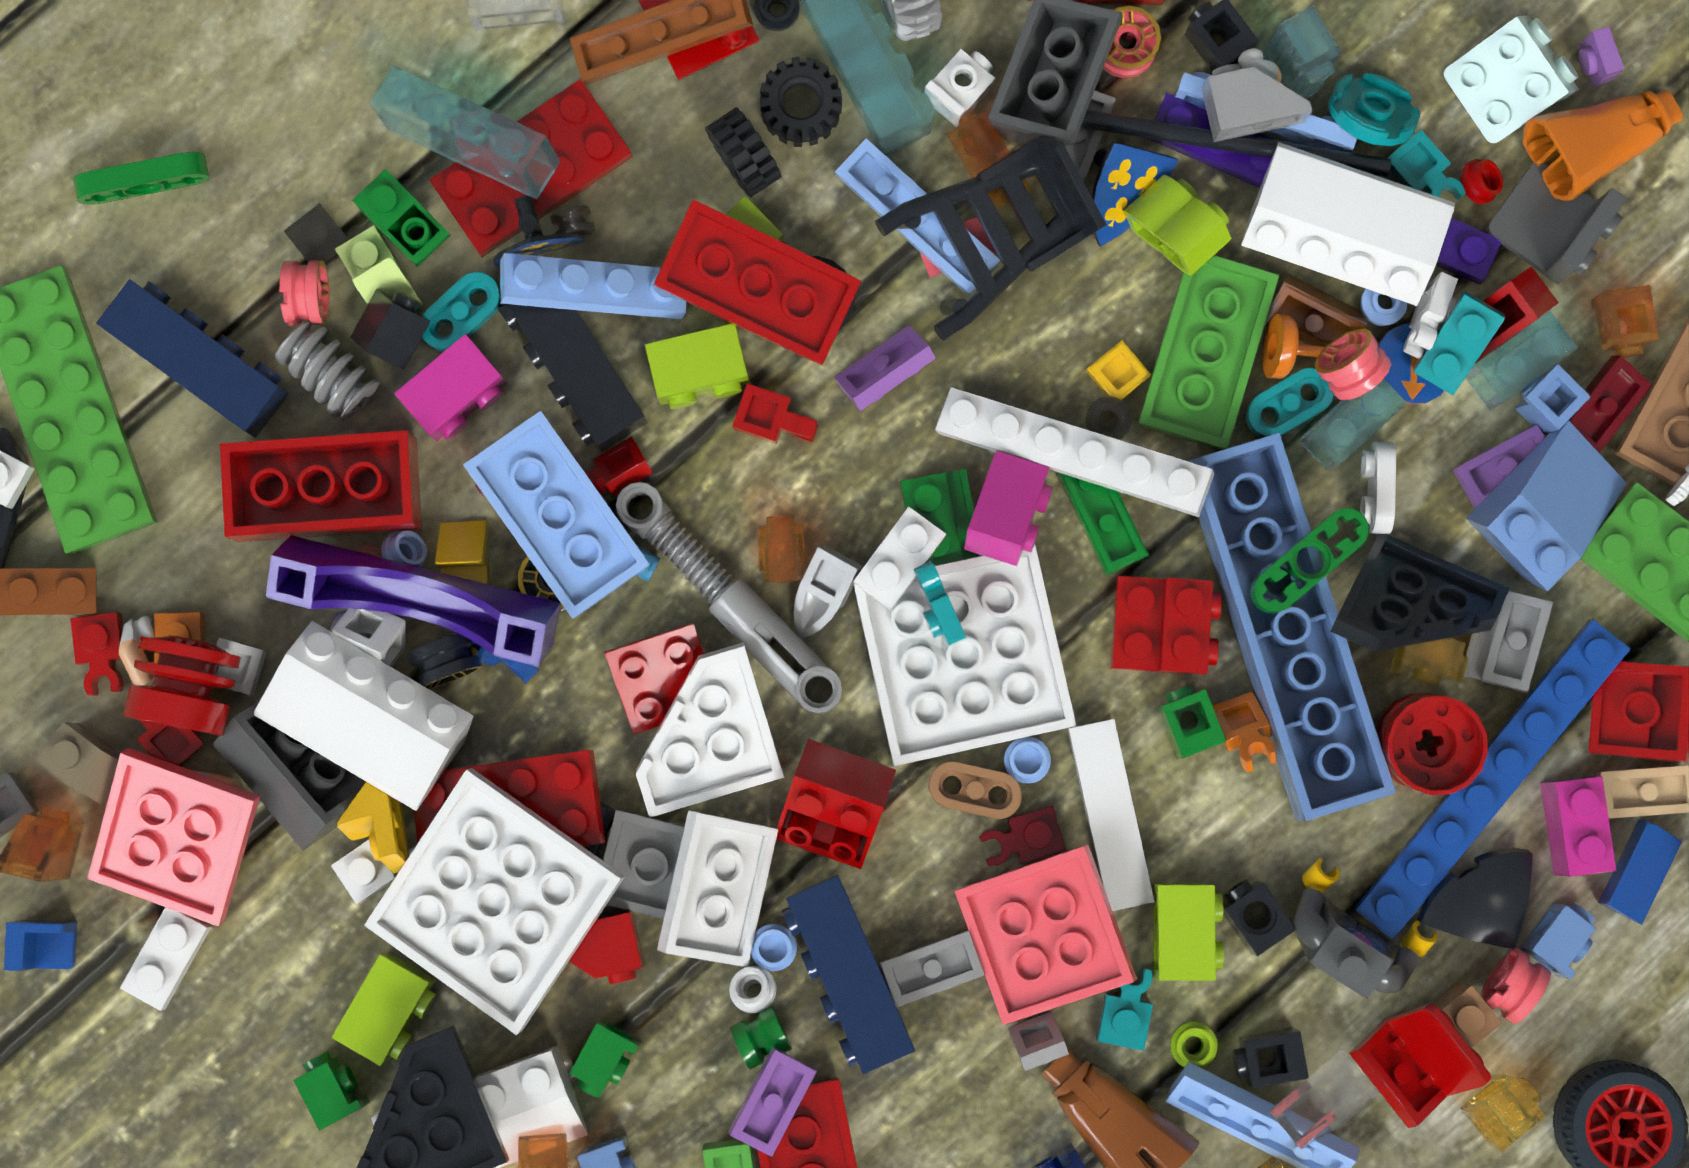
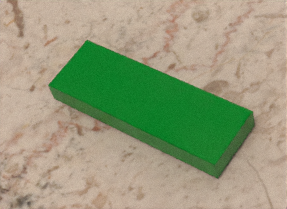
M1056 472L1105 576L1149 555L1118 491Z

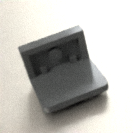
M1533 163L1487 225V233L1558 285L1573 272L1581 275L1589 267L1597 255V252L1592 247L1600 236L1606 240L1623 219V216L1617 212L1627 198L1614 188H1611L1597 201L1585 192L1570 201L1555 199L1543 181L1541 174L1548 166L1545 163L1540 166Z

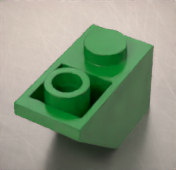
M386 168L352 200L370 222L417 268L451 236Z

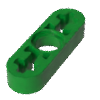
M184 152L83 172L74 176L73 181L77 202L94 205L198 185L209 180V172L205 154L200 152Z
M1342 508L1325 518L1255 578L1251 585V598L1255 606L1266 613H1278L1289 608L1364 544L1369 534V525L1365 516L1358 510ZM1337 519L1342 523L1351 520L1356 526L1351 532L1355 539L1352 542L1349 538H1344L1337 542L1331 548L1339 554L1334 559L1328 545L1317 539L1316 536L1321 533L1324 541H1326L1339 530L1336 523ZM1310 547L1320 553L1322 567L1316 574H1306L1298 567L1297 555L1301 549ZM1285 563L1291 576L1302 582L1303 586L1298 589L1295 581H1293L1281 590L1280 594L1284 599L1281 603L1277 599L1266 601L1263 597V594L1267 591L1264 582L1267 579L1273 584L1285 577L1288 573L1280 568Z

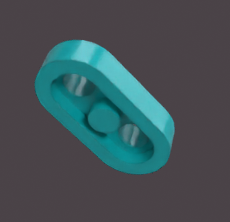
M473 272L457 281L424 312L423 315L431 321L422 336L425 342L431 348L444 352L463 335L466 334L470 338L498 312V308L501 306V296L498 293L500 288L495 280L485 273ZM483 291L487 293V300L484 304L479 306L472 304L471 299L476 292ZM442 323H452L453 331L449 336L441 337L438 335V328Z
M1305 368L1256 396L1247 407L1246 422L1252 433L1260 438L1280 433V436L1325 410L1332 402L1334 395L1329 389L1328 382L1320 377L1316 368ZM1301 387H1311L1315 392V399L1313 401L1304 400L1300 394ZM1262 410H1272L1276 415V422L1274 424H1266L1261 418Z

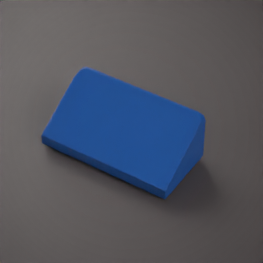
M1638 820L1616 865L1617 871H1613L1598 904L1642 925L1682 841L1648 820Z

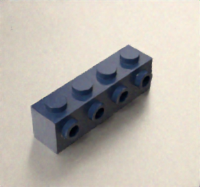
M129 279L96 324L240 429L256 438L288 396L287 392L277 386L282 377L260 361L254 368L242 361L240 358L245 352L242 348L224 335H221L217 342L203 332L208 324L185 308L180 315L167 306L171 297L148 281L142 288Z
M837 874L788 896L786 900L789 907L782 910L783 916L792 936L799 933L803 936L808 951L801 953L802 959L811 979L820 977L827 994L821 996L820 1000L829 1021L833 1023L839 1020L847 1038L840 1040L839 1043L849 1066L852 1067L859 1064L864 1075L915 1052L908 1031L839 875Z

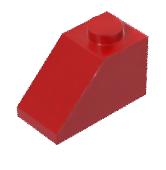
M1532 266L1483 301L1504 313L1505 319L1476 363L1559 303Z
M628 911L596 919L569 962L595 979L607 976L609 984L637 978L635 970L643 968L645 960L634 912Z

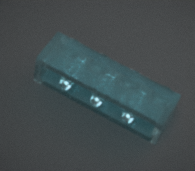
M799 0L802 10L877 148L885 156H888L930 134L933 123L931 117L936 115L934 107L925 91L917 93L910 78L914 76V72L903 51L896 54L888 39L893 35L884 15L881 12L874 14L867 0Z
M395 66L391 68L369 102L387 130L534 199H538L560 164V160L546 135Z

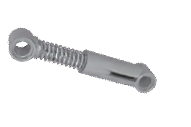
M641 482L625 487L618 495L616 508L618 516L626 527L636 532L642 539L645 538L651 541V544H657L656 550H663L662 556H669L668 562L674 561V568L680 567L679 574L685 573V580L691 579V586L697 585V591H703L702 597H709L708 603H711L709 611L740 643L744 642L745 648L804 709L810 713L824 714L836 708L842 695L841 680L837 674L818 657L742 578L732 582L730 580L732 574L728 576L724 574L726 569L721 570L719 568L720 563L715 564L713 562L715 557L709 558L707 556L709 551L703 552L701 550L703 545L698 547L696 545L697 539L693 541L690 539L692 533L686 535L684 533L686 527L680 529V522L676 521L674 516H672V509L663 501L654 487ZM638 497H648L653 501L654 505L650 516L641 520L632 518L629 514V507L632 501ZM773 638L805 670L800 676L768 645ZM821 677L828 680L832 685V695L824 703H813L806 696V685L810 680Z

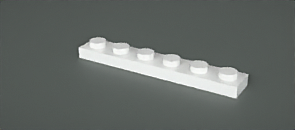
M952 387L935 429L940 435L993 452L997 450L1047 466L1050 470L1196 517L1200 516L1215 474L1213 469Z

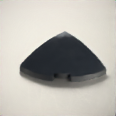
M1508 848L1494 850L1475 857L1474 862L1479 866L1465 870L1459 877L1452 872L1449 873L1429 895L1418 915L1417 920L1429 927L1473 941L1515 949L1528 904L1532 875V853L1528 849Z

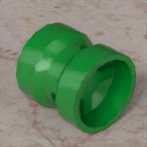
M773 1006L759 1012L758 1018L750 1024L741 1021L730 1027L733 1039L749 1070L763 1064L765 1056L770 1053L772 1047L785 1053L792 1050L788 1035Z

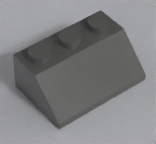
M1072 0L1033 1L988 117L989 122L1004 140L1025 145L1034 138L1043 136L1063 142L1064 146L1074 145L1123 18L1121 12Z
M258 701L234 716L226 726L224 736L219 735L212 745L253 793L260 795L259 800L304 851L337 827L340 817L366 781L256 717L254 712L260 702Z

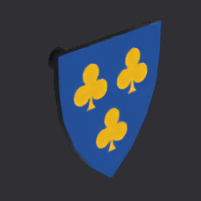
M1112 141L1108 150L1102 148L1095 153L1094 163L1100 169L1094 182L1092 198L1107 224L1094 233L1097 244L1100 247L1130 228L1124 210L1162 175L1170 177L1178 162L1177 158Z
M525 195L514 199L519 215V228L524 233L525 240L500 251L494 256L493 260L496 266H500V259L504 253L537 256L585 243L583 236L578 233L543 236L532 195Z

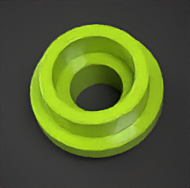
M1195 1021L1186 1022L1177 1027L1170 1039V1051L1173 1058L1181 1066L1185 1067L1190 1062L1200 1068H1204L1216 1056L1218 1048L1216 1036L1203 1023ZM1196 1036L1201 1041V1048L1198 1052L1190 1054L1185 1049V1042L1189 1037Z

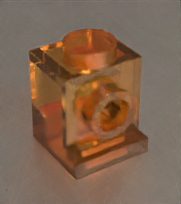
M1650 285L1607 290L1591 300L1592 309L1596 311L1602 352L1615 350L1616 355H1621L1623 358L1635 357L1645 353L1644 346L1659 340ZM1618 319L1623 320L1627 324L1626 334L1620 332Z

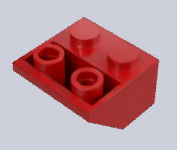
M808 739L777 826L776 840L862 869L883 812L896 769Z

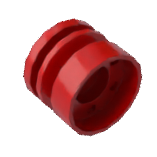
M172 635L154 638L140 637L138 649L158 653L159 658L157 664L135 660L134 668L153 675L154 680L152 685L129 686L123 717L224 736L230 705L211 698L210 694L212 688L235 687L236 680L216 676L215 672L217 665L239 669L241 657L226 652L216 646V644Z
M1432 693L1405 695L1393 701L1379 716L1375 727L1391 778L1401 785L1429 795L1452 794L1469 786L1482 771L1488 754L1487 732L1479 716L1464 702ZM1422 731L1425 734L1434 736V742L1429 743L1427 746L1428 752L1416 748V742L1422 740Z

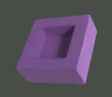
M1609 26L1592 31L1579 44V65L1582 72L1586 76L1589 75L1593 87L1611 82L1624 70Z

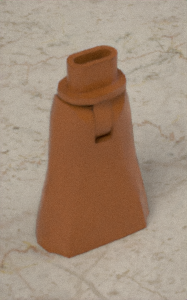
M1068 1047L1069 1055L1053 1060L1041 1072L1055 1088L1052 1094L1054 1097H1057L1056 1100L1063 1112L1087 1143L1103 1168H1180L1193 1155L1199 1145V1141L1151 1107L1111 1074L1091 1063L1087 1058L1081 1061Z

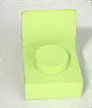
M374 225L335 248L353 278L352 282L367 304L375 290L378 289L390 296H393L395 290H398L420 303L418 309L424 306Z

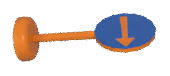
M1275 314L1267 326L1263 341V373L1267 378H1284L1292 370L1297 355L1318 357L1325 347L1299 344V331L1295 320L1288 315ZM1402 324L1387 332L1378 343V347L1385 351L1391 362L1389 372L1380 382V385L1386 393L1397 401L1408 405L1426 404L1441 396L1444 390L1413 372V368L1419 359L1403 352L1405 341L1412 329L1409 328L1410 324Z

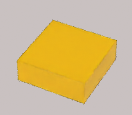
M1123 340L1086 369L1087 374L1114 406L1151 376V373Z

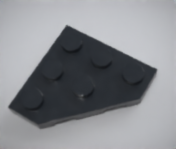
M1378 534L1330 632L1372 651H1381L1490 631L1510 588L1390 535Z
M452 1025L407 1045L357 1168H495L508 1162L510 1159L455 1026Z

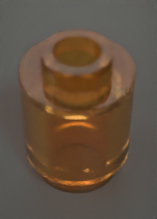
M794 516L766 517L767 525L757 527L759 571L764 572V582L802 581L801 570L806 569L804 525L794 524Z

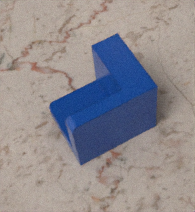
M32 920L6 922L4 970L24 971L34 968H73L76 959L77 922Z

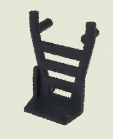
M1043 136L1034 138L976 174V177L906 201L875 220L880 233L886 236L896 229L917 228L921 223V216L934 212L977 290L968 301L956 298H946L941 301L940 311L948 317L935 324L934 330L943 341L971 324L1026 269L1034 271L1107 225L1063 142ZM1036 175L1056 213L1047 224L1041 218L1021 180ZM1002 187L1030 239L1020 250H1018L987 192ZM965 200L969 201L1004 266L993 277L953 206L954 204Z

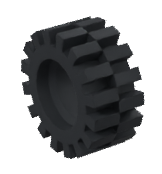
M799 57L791 58L792 63L786 65L783 60L777 64L775 72L770 70L767 73L765 84L762 83L760 88L761 116L763 122L768 126V131L772 136L777 134L780 142L787 145L788 140L794 142V147H802V142H809L810 146L818 144L820 137L824 139L829 137L831 129L837 127L839 116L842 112L841 88L838 86L837 77L835 74L830 75L829 67L822 63L819 67L815 64V59L807 57L806 63L800 62ZM794 87H808L816 93L819 105L816 111L809 117L795 118L785 110L783 99L786 93Z
M735 107L705 127L706 133L714 145L713 147L722 158V162L727 166L733 178L737 180L741 189L750 198L782 178L775 159L770 155V150L763 143L761 136L755 131L749 119L747 120L745 114L738 107Z

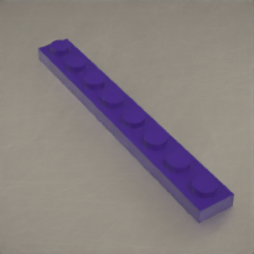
M1166 93L1154 119L1156 121L1211 129L1205 109L1169 93ZM1255 133V134L1248 135V136H1254V137H1260V138L1271 139V138L1266 137V136H1264V135H1262V134H1260V133ZM1149 139L1258 188L1261 187L1272 158ZM1451 218L1436 266L1480 285L1486 279L1501 242L1492 235Z

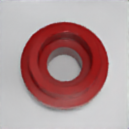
M1473 159L1463 166L1460 182L1463 184L1466 192L1465 195L1479 205L1493 201L1503 188V178L1498 166L1488 159Z

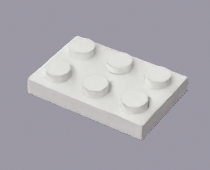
M688 810L657 947L658 951L748 967L778 829Z

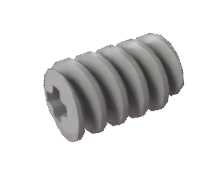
M303 323L280 345L275 354V359L281 365H289L288 372L294 378H302L301 386L307 391L315 390L314 399L320 404L328 403L327 412L333 417L341 416V421H345L355 415L369 402L380 381L375 378L363 384L361 380L367 368L362 365L350 371L348 368L355 356L349 352L337 358L335 355L342 343L336 339L324 345L322 342L329 330L326 327H321L311 332L312 323Z

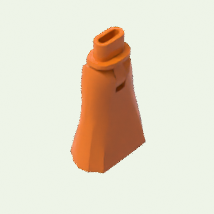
M1663 90L1656 94L1647 91L1637 95L1611 99L1583 108L1533 117L1527 120L1524 127L1523 145L1533 163L1537 166L1557 158L1541 173L1543 181L1553 198L1570 201L1589 190L1618 167L1654 145L1670 131L1672 125L1682 121L1683 114L1673 95L1668 90Z

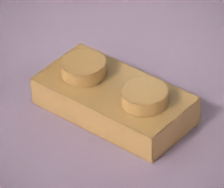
M1689 765L1595 772L1596 777H1603L1609 819L1689 813Z

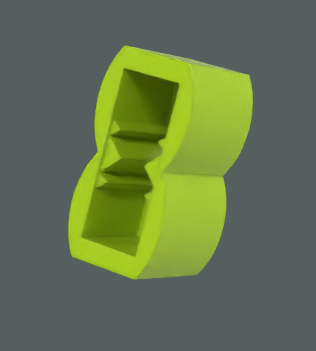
M1162 175L1124 210L1131 229L1149 246L1161 252L1178 269L1190 276L1232 239L1226 226L1229 223L1226 213L1212 201L1206 204L1199 200L1194 188L1184 179L1175 181L1167 175Z

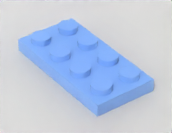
M541 411L463 464L572 619L581 615L650 566Z

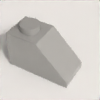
M1238 64L1219 67L1212 71V75L1207 77L1202 87L1214 142L1303 124L1312 112L1310 101L1256 67L1240 69Z

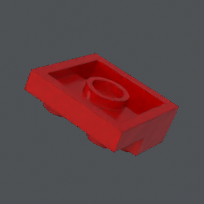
M1117 576L1110 669L1200 676L1208 674V665H1217L1219 652L1218 638H1210L1211 619L1219 620L1221 613V592L1213 591V581Z
M1620 662L1592 697L1588 753L1688 763L1689 667Z

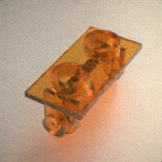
M986 111L977 116L975 112L967 114L959 120L960 126L946 133L971 178L976 177V174L1010 154L1000 134L989 122V116ZM1026 179L1021 180L1027 192L1030 191L1031 188ZM1002 187L987 192L996 209L1009 202Z

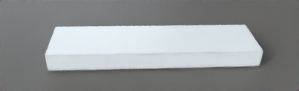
M1111 719L1069 728V739L1098 871L1112 911L1154 903L1115 720Z

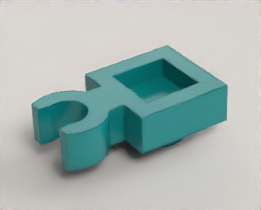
M1421 129L1387 157L1391 159L1390 172L1402 185L1419 191L1424 189L1426 193L1440 197L1441 191H1449L1457 200L1466 194L1460 181L1454 178H1446L1442 173L1451 162Z
M930 561L914 568L913 570L930 610L923 612V616L933 638L942 636L948 645L965 639L964 631L944 590L934 563Z
M1143 968L1142 978L1137 984L1120 986L1119 996L1105 994L1096 1038L1098 1042L1144 1051L1153 1004L1140 1001L1141 994L1147 991L1152 983V972L1150 969Z

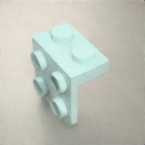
M1529 15L1515 17L1449 65L1444 71L1446 81L1486 140L1490 143L1500 142L1526 124L1527 120L1536 117L1554 103L1564 101L1579 91V88L1574 83V80L1578 78L1577 72L1565 56L1562 55L1557 58L1548 45L1552 41V36L1538 18L1532 21Z

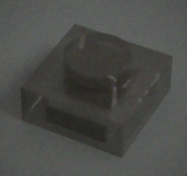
M320 203L284 230L285 234L308 262L310 260L328 261L337 254L335 248L349 240Z

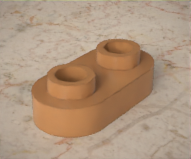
M943 763L932 772L929 779L930 794L939 805L988 818L1004 819L1011 816L1019 808L1022 799L1021 788L1012 776L1003 772L964 763ZM948 776L957 777L961 783L960 790L956 794H948L943 788V782ZM996 786L1003 788L1006 793L1005 801L999 805L993 804L988 797L989 791Z

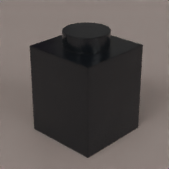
M376 289L350 338L365 352L401 369H405L431 321L417 310L420 303L412 297L398 290H395L393 296H390Z

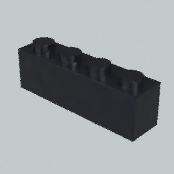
M504 304L498 308L513 332L521 327L530 342L524 345L523 349L538 370L546 366L554 378V381L547 386L561 408L570 404L579 419L573 422L572 425L586 446L595 442L599 450L603 452L648 423L576 310Z

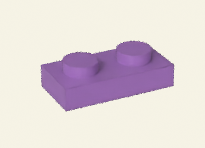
M908 325L834 378L841 390L862 411L870 404L880 400L884 394L904 380L917 374L924 366L936 358L929 345Z
M1538 424L1453 469L1474 509L1545 438Z
M772 1047L728 1130L729 1135L772 1157L817 1072L816 1069Z

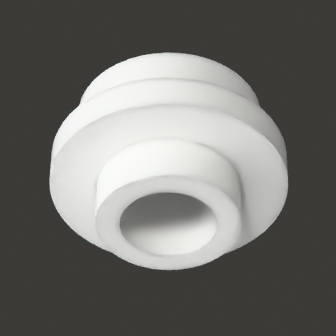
M748 966L735 974L730 983L729 992L732 1002L740 1010L746 1013H758L767 1009L772 1004L776 996L777 986L774 977L768 970L762 969L759 966ZM761 984V992L758 996L753 998L747 996V991L751 985Z

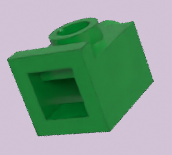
M1191 685L1165 694L1167 704L1159 706L1158 710L1173 745L1176 759H1183L1227 742L1206 689L1194 693ZM1184 712H1190L1195 717V725L1190 730L1183 728L1180 724V716Z
M602 1019L599 1020L569 1073L578 1078L575 1085L582 1091L600 1098L609 1082L618 1086L631 1062L630 1059L624 1057L625 1052L629 1051L634 1054L642 1041Z
M328 1051L302 1064L306 1073L293 1080L319 1131L370 1103L367 1095L357 1098L354 1090L358 1089V1084L350 1067L346 1063L340 1065L337 1057L332 1059Z

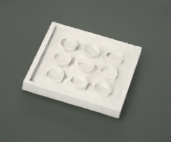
M1035 544L1031 553L1022 551L1018 566L986 556L935 566L966 636L965 639L948 645L942 636L933 638L923 616V612L930 610L917 577L914 578L891 611L854 584L893 766L1076 726Z
M470 768L464 772L364 926L515 1035H518L523 1031L625 876L477 771Z

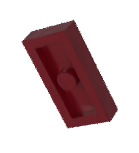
M1612 355L1585 389L1591 397L1569 421L1600 453L1648 392L1652 384L1621 355Z

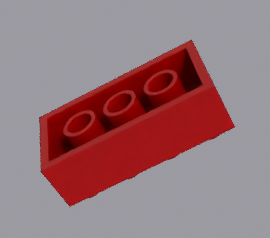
M408 430L220 444L224 536L239 543L287 539L290 535L308 538L422 529L417 438Z

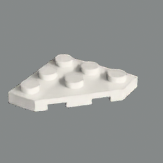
M744 642L698 656L636 768V777L649 818L784 778Z

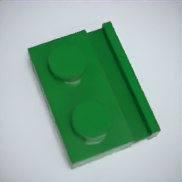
M966 468L959 469V471L944 472L900 481L905 511L910 507L946 533L945 538L926 563L931 561L935 566L983 556L964 550L968 527L974 513Z

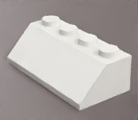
M1278 142L1247 219L1242 246L1417 306L1436 266L1455 203Z
M314 621L310 622L285 654L254 712L256 717L417 811L464 744L474 717L472 714Z
M558 1045L475 1075L510 1159L508 1162L495 1168L507 1166L589 1135ZM379 1112L371 1117L373 1125L375 1124Z

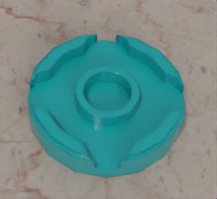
M1364 73L1362 78H1352L1353 74L1344 75L1335 83L1327 105L1331 117L1341 129L1359 140L1383 146L1402 144L1413 135L1421 113L1418 106L1414 109L1411 104L1413 97L1405 88L1391 79L1372 73Z

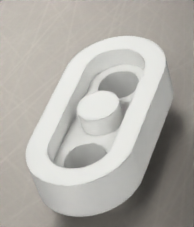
M1373 441L1370 450H1363L1361 457L1362 478H1368L1367 496H1362L1360 512L1367 519L1369 533L1390 534L1395 519L1396 449L1393 442Z

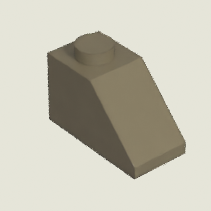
M63 722L34 760L72 789L105 807L107 806L120 753L82 724Z

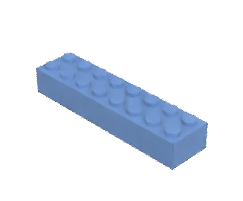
M1280 433L1188 461L1213 469L1215 473L1198 518L1256 699L1271 726L1272 736L1269 738L1275 745L1277 764L1295 820L1308 821L1395 794L1396 791L1347 640L1330 632L1338 612L1326 576L1289 608L1278 613L1261 611L1255 606L1251 598V585L1255 578L1311 531ZM1306 547L1299 551L1297 565L1301 571L1306 574H1316L1321 569L1322 563L1316 549ZM1285 563L1280 567L1288 573L1285 577L1273 584L1267 579L1265 580L1264 584L1267 587V591L1263 594V597L1266 601L1277 599L1281 603L1284 600L1280 594L1281 590L1293 581H1295L1298 589L1303 586L1302 582L1291 576Z

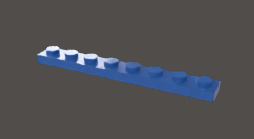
M1589 619L1489 741L1488 754L1483 769L1469 786L1444 796L1353 909L1393 940L1630 651V648L1594 619Z

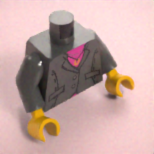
M1319 858L1302 875V881L1307 889L1302 892L1293 920V925L1296 928L1294 933L1297 935L1309 962L1367 999L1374 989L1380 993H1396L1400 991L1418 965L1419 958L1424 957L1437 941L1438 932L1435 931L1430 939L1423 937L1417 930L1420 922L1416 920L1401 940L1402 948L1399 949V946L1325 900L1323 893L1339 879L1340 871L1337 867H1334L1326 875L1321 869L1323 859Z

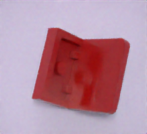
M1426 1004L1383 1019L1349 1052L1407 1128L1419 1126L1447 1096L1483 1087L1491 1080V1074L1484 1066L1481 1056L1467 1045L1454 1028L1451 1018L1434 1004Z

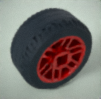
M1599 1061L1573 1074L1559 1092V1097L1556 1099L1553 1109L1554 1136L1562 1155L1573 1168H1674L1675 1165H1678L1688 1140L1686 1138L1688 1135V1122L1686 1119L1688 1118L1678 1093L1658 1073L1627 1061Z

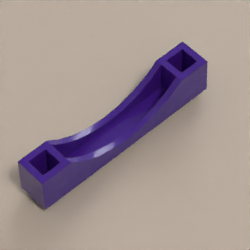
M290 535L271 555L266 598L308 609H364L413 617L461 634L479 644L494 656L538 667L554 644L561 604L560 602Z

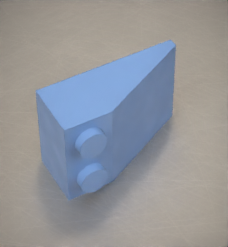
M1568 420L1559 430L1550 432L1466 519L1526 582L1548 591L1582 557L1627 483Z

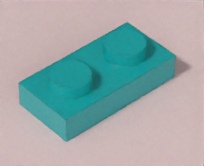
M1464 290L1437 331L1433 347L1430 350L1425 349L1422 357L1414 366L1413 372L1449 394L1454 395L1504 321L1505 314Z

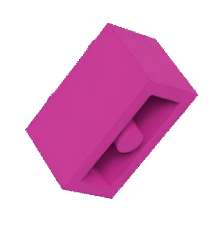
M465 334L394 394L429 436L438 442L443 437L449 440L459 434L468 424L465 418L477 408L483 411L496 403L503 395L501 388L507 382Z
M996 450L968 527L964 550L1018 566L1022 551L1031 553L1040 526L1032 524L1036 511L1046 512L1053 487L1046 485L1049 467Z
M1581 777L1541 782L1540 786L1553 874L1572 877L1617 871L1603 777Z

